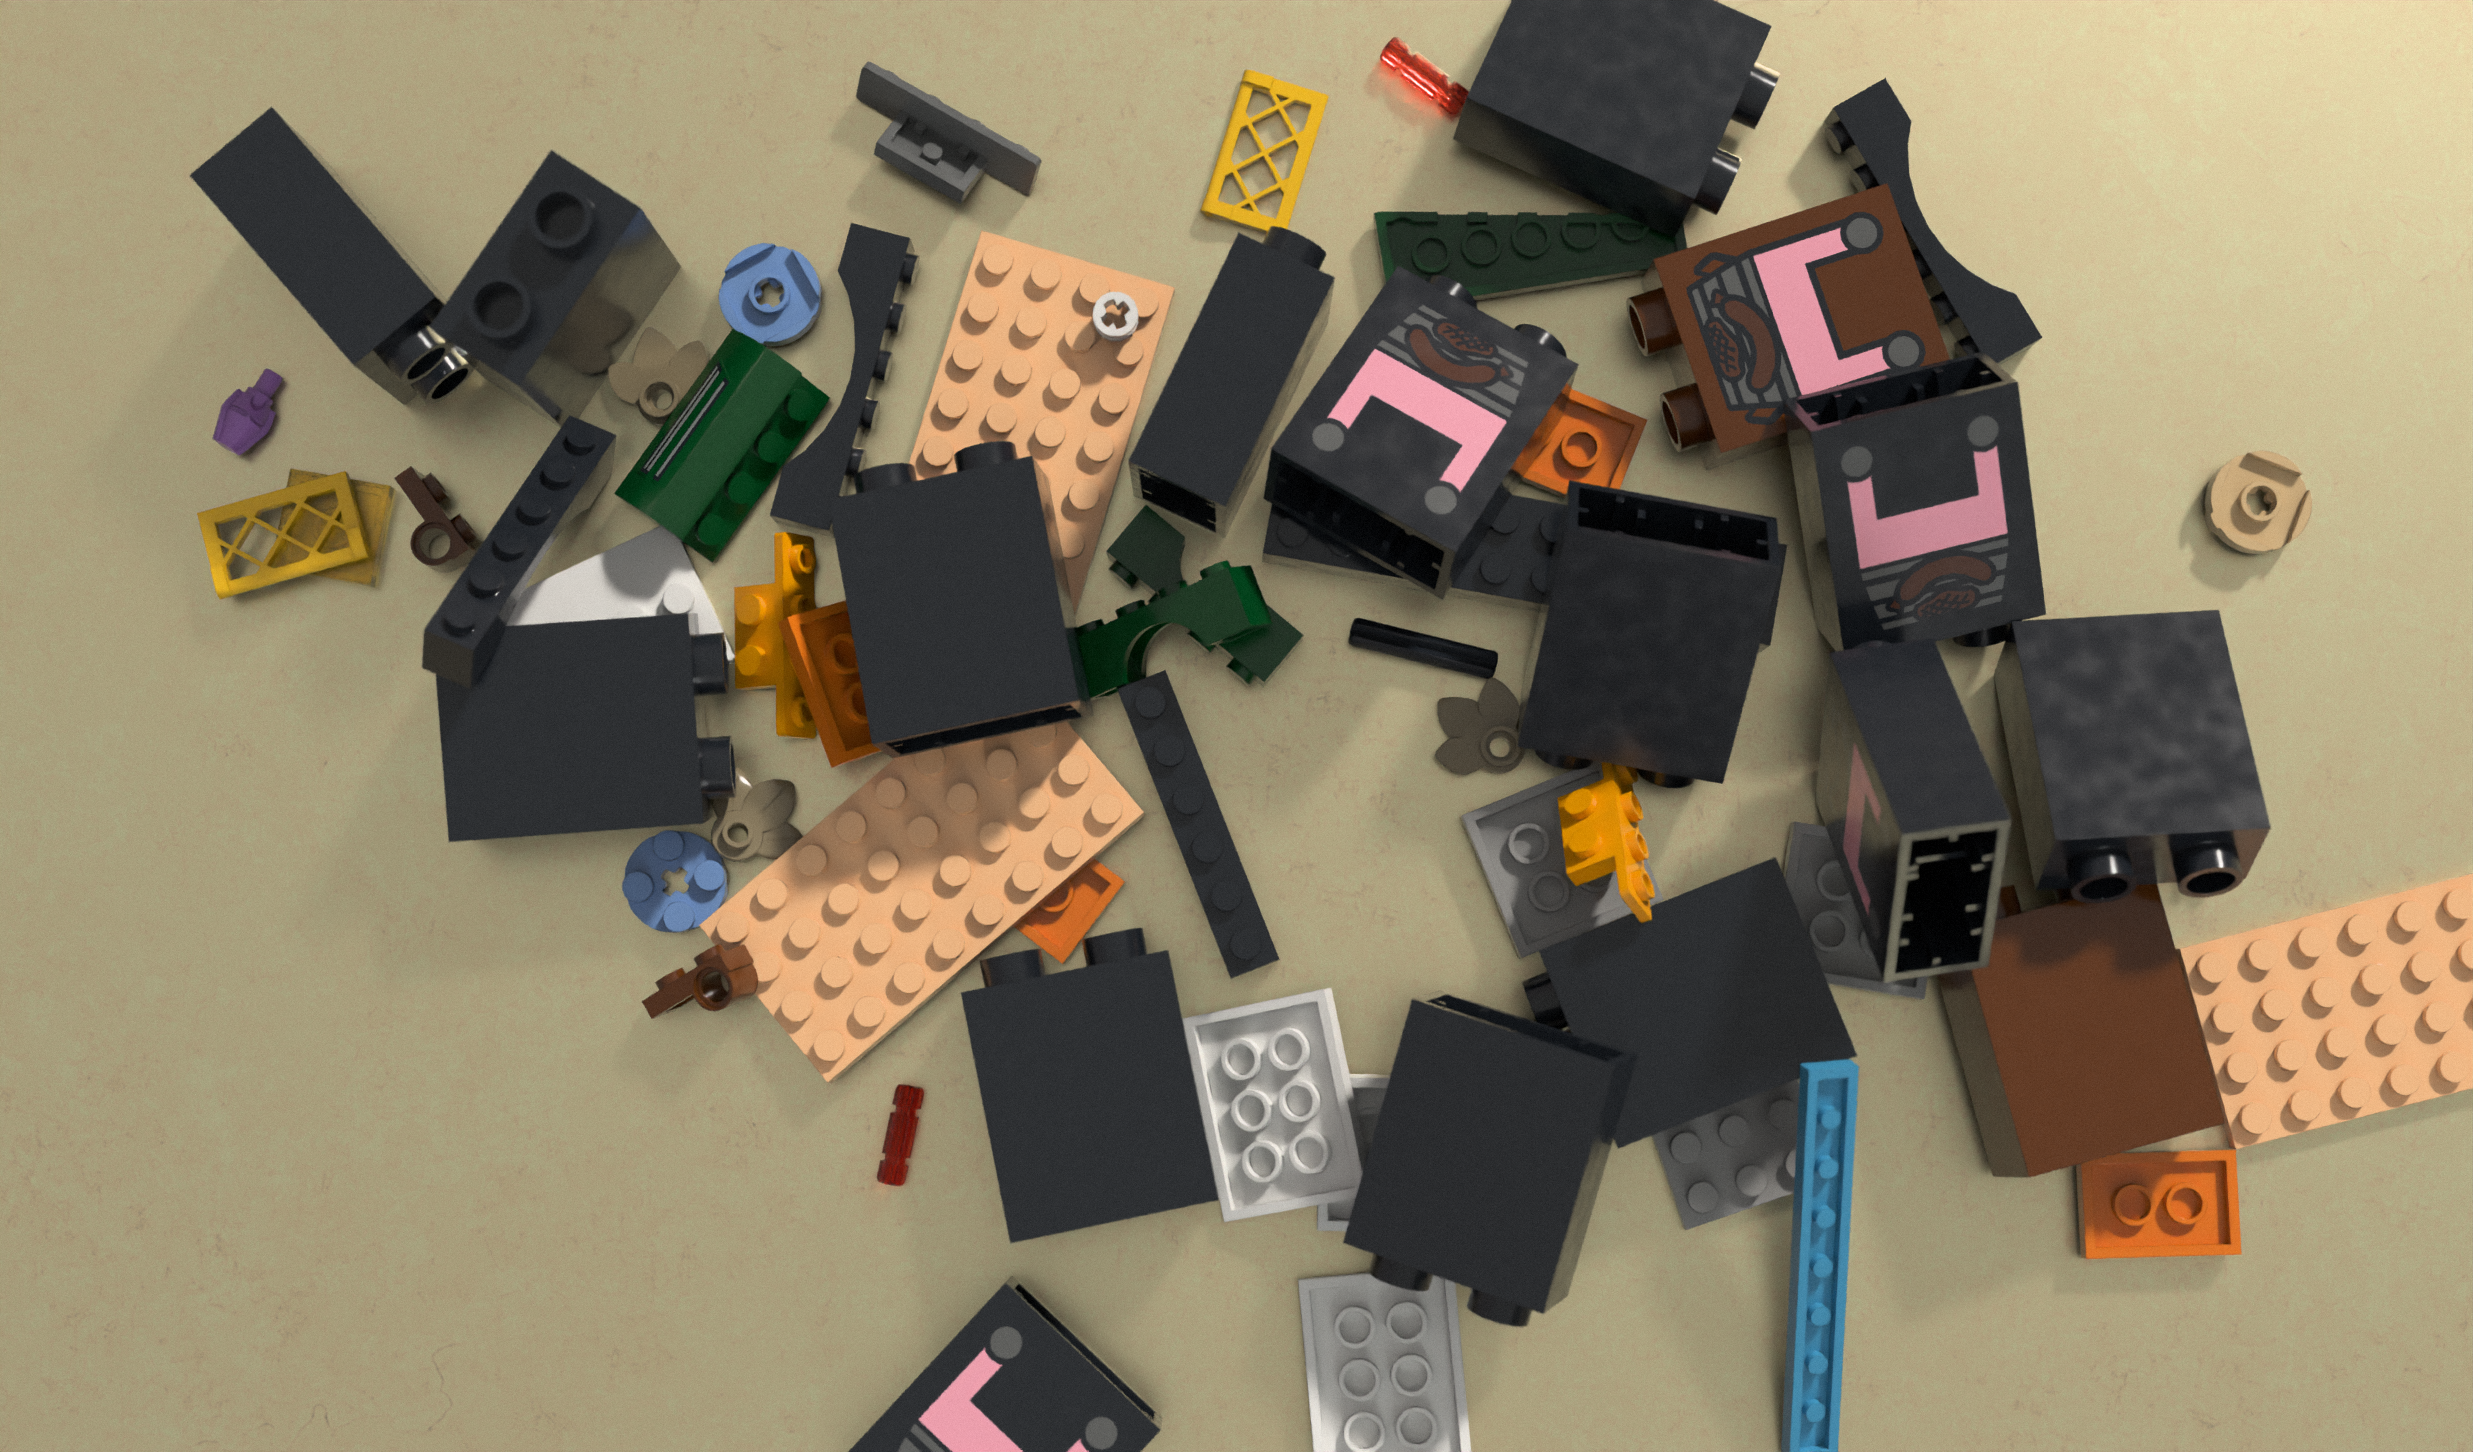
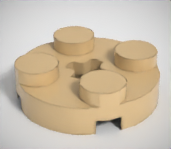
M2255 451L2233 458L2214 473L2208 484L2205 495L2207 511L2205 521L2210 531L2217 534L2225 544L2244 553L2260 554L2280 549L2297 538L2303 532L2310 519L2312 497L2310 490L2306 491L2305 483L2300 477L2302 472L2288 458L2270 451ZM2257 490H2261L2265 493L2263 501L2270 504V510L2260 511L2256 515L2250 511V505L2246 503L2247 496L2254 495Z

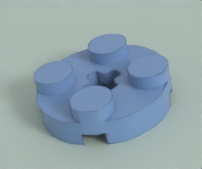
M769 243L756 244L744 249L733 257L724 271L725 276L722 280L721 289L719 288V304L725 319L732 329L751 337L765 347L782 346L796 341L808 332L814 321L821 314L822 289L819 278L811 263L801 253L793 249L790 250L786 247H779ZM770 283L773 288H779L780 286L784 288V293L780 295V303L777 306L771 307L768 303L763 305L758 303L757 299L763 295L761 286Z
M665 830L649 837L634 850L625 868L622 890L631 910L644 924L662 932L684 933L700 928L699 925L725 903L728 895L726 865L723 858L714 850L712 844L703 837L690 832ZM680 868H683L687 872L684 881L689 885L688 890L684 894L675 891L671 896L668 895L665 891L667 882L663 879L668 871L676 873Z

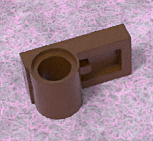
M410 466L397 475L395 480L424 519V522L414 530L411 536L410 544L414 556L421 563L442 573L452 572L461 566H467L477 552L472 542L478 539L477 534L460 513L453 518L443 504V501L448 499L449 495L438 479L431 472L424 477L422 473ZM447 534L450 539L448 552L441 558L432 559L429 554L431 541L439 535Z
M718 944L696 956L694 961L697 967L688 973H685L684 969L680 968L656 981L655 984L659 991L642 1001L651 1019L678 1010L694 999L706 1010L719 1011L751 998L758 986V975L752 964L754 961L745 944L726 951L722 944ZM721 975H723L728 982V992L722 985Z

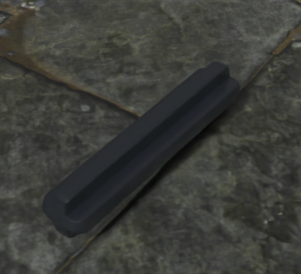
M1363 618L1354 619L1348 638L1352 646L1486 679L1493 677L1498 663V653L1495 651Z

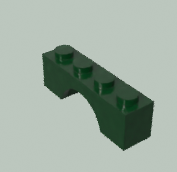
M1145 505L1106 551L1108 559L1113 562L1108 570L1131 589L1136 583L1142 586L1152 595L1147 601L1150 604L1160 599L1157 593L1158 590L1170 584L1183 581L1180 566L1186 545L1185 536ZM1268 605L1267 608L1273 623L1232 642L1207 646L1192 630L1187 633L1188 637L1210 654L1216 648L1231 661L1226 668L1244 684L1250 686L1255 680L1262 687L1268 683L1300 645L1304 636Z
M1228 560L1213 564L1200 571L1202 577L1200 581L1189 586L1186 580L1170 584L1158 590L1157 593L1160 599L1148 605L1145 604L1144 600H1139L1115 610L1118 618L1107 624H1104L1103 619H1098L1077 627L1091 701L1108 698L1118 693V688L1146 678L1147 657L1151 645L1158 634L1173 623L1192 630L1207 646L1232 642L1272 624L1271 615L1251 565L1231 567Z

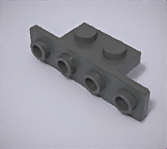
M870 61L861 69L856 93L857 99L893 119L892 123L876 142L875 156L960 204L984 172L1026 195L1034 188L1041 159L1027 148L997 134L980 121L967 117L944 104L939 98L929 95L900 79L889 70H884Z

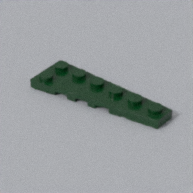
M1375 212L1373 216L1384 285L1396 268L1400 266L1424 280L1432 275L1448 277L1466 288L1475 300L1646 274L1653 259L1687 249L1683 222L1675 238L1620 213H1609L1607 215H1598L1596 213L1537 215V212H1518L1517 215H1488V212H1468L1467 215L1438 214V212Z

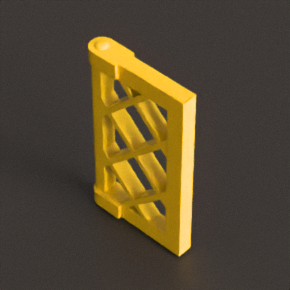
M1244 70L1237 98L1200 212L1207 217L1234 223L1267 234L1271 226L1288 229L1329 95L1278 80L1253 70ZM1255 90L1268 94L1274 106L1249 118L1246 110L1252 91ZM1295 103L1310 108L1304 130L1299 133L1295 131L1284 110ZM1278 112L1291 137L1265 149L1253 124ZM1247 128L1260 153L1234 165L1231 158L1239 133ZM1295 143L1298 150L1290 175L1282 180L1270 155ZM1263 159L1276 184L1250 196L1238 171ZM1230 175L1233 176L1245 199L1235 205L1218 201L1224 180ZM1280 190L1283 198L1276 219L1260 214L1255 202ZM1249 206V208H1250L1251 211L1246 210V209H1243V208Z
M346 471L197 513L211 567L215 592L220 600L370 557V548L362 527L349 473ZM336 492L338 506L331 517L308 505L311 498ZM293 503L297 504L282 531L258 519L262 512ZM305 509L328 521L313 548L289 536ZM246 517L247 520L233 544L230 545L223 541L219 524ZM341 517L343 519L344 524L339 522ZM255 523L278 535L263 562L240 550ZM336 526L346 531L350 547L326 554L320 553ZM286 540L309 552L305 560L277 568L271 567ZM224 547L229 549L227 554L225 553ZM238 554L260 568L256 574L232 580L229 567Z

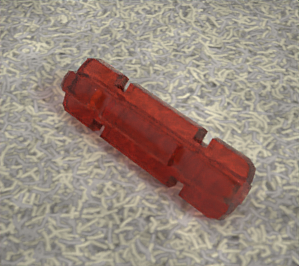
M1392 38L1380 54L1381 62L1394 72L1399 69L1403 79L1431 100L1436 97L1439 100L1438 105L1449 114L1456 115L1464 107L1469 91L1457 81L1450 83L1448 81L1449 75L1420 53L1412 54L1410 52L1411 47L1400 38Z
M898 1084L895 1089L892 1104L896 1105L895 1112H890L882 1149L885 1159L880 1160L877 1172V1181L891 1186H902L905 1183L908 1165H905L906 1158L911 1156L919 1117L915 1116L916 1109H921L924 1091L920 1087Z

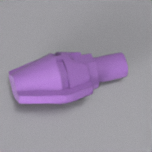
M265 368L253 388L248 387L245 392L237 389L221 406L212 439L223 448L240 456L264 437L270 430L276 414L270 409L273 404L271 397L283 381V378L274 371Z

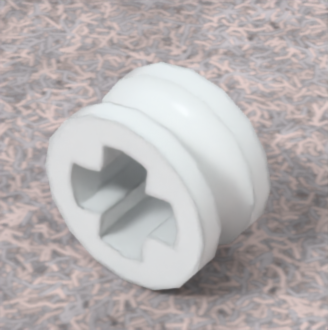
M1109 292L1102 295L1096 301L1093 308V323L1096 331L1104 339L1120 342L1128 339L1135 333L1139 315L1137 306L1129 295L1122 292ZM1115 305L1117 310L1125 307L1129 311L1124 315L1126 324L1124 327L1116 329L1114 323L1109 327L1103 323L1107 319V307Z

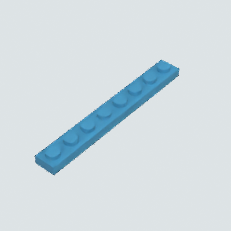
M1850 1059L1800 1064L1781 1452H1838L1859 1066Z

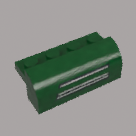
M732 329L614 494L649 520L670 532L705 559L713 562L830 397L803 377L798 369L751 337Z

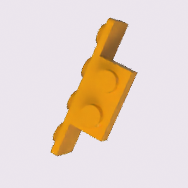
M779 532L774 535L775 583L734 587L735 689L757 690L776 688L777 736L814 739L816 737V725L778 625L779 621L789 616L816 609L814 595V568L816 565L814 540L810 536Z
M1601 762L1604 779L1557 798L1566 873L1575 886H1579L1616 871L1621 898L1637 919L1644 923L1652 920L1649 900L1655 897V892L1651 879L1644 867V860L1649 858V851L1638 825V821L1643 820V811L1633 791V783L1638 781L1637 772L1632 767Z

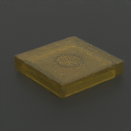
M290 468L287 487L329 475ZM350 479L362 527L370 548V557L310 573L306 576L375 588L394 488L389 485ZM336 492L311 498L308 505L331 517L338 506ZM293 503L282 506L278 530L282 531L297 504ZM305 509L289 536L313 548L328 521ZM341 517L339 522L344 524L343 519ZM336 526L320 553L326 554L350 547L346 531ZM286 540L271 567L277 568L305 560L309 552Z

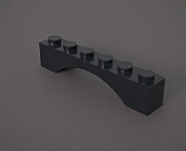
M1886 78L1833 107L1824 121L1827 125L1825 127L1827 140L1836 153H1844L1853 168L1850 172L1851 178L1859 192L1888 183L1922 282L1931 298L1929 301L1937 322L1942 326L1947 324L1957 342L1954 343V348L1957 356L1962 357L1984 351L1997 364L2001 365L2037 343L2042 336L2015 293L1988 283L1967 270L1945 250L1928 227L1917 204L1909 174L1908 141L1911 120Z
M854 223L850 225L838 273L847 291L854 319L855 353L851 376L840 406L824 431L805 451L783 466L770 516L778 524L835 538L828 500L847 496L851 478L863 470L866 449L860 448L865 429L873 430L880 406V401L874 399L878 381L886 382L889 376L893 352L887 351L892 332L899 334L902 329L906 314V304L900 303L905 284L913 285L919 267L920 256L914 255V247L911 239L908 237Z
M569 415L425 627L422 655L423 669L469 689L472 688L495 653L514 608L543 556L568 523L579 513L591 507L612 475L616 434Z
M1166 670L1118 688L1121 702L1168 817L1230 979L1278 961V954Z

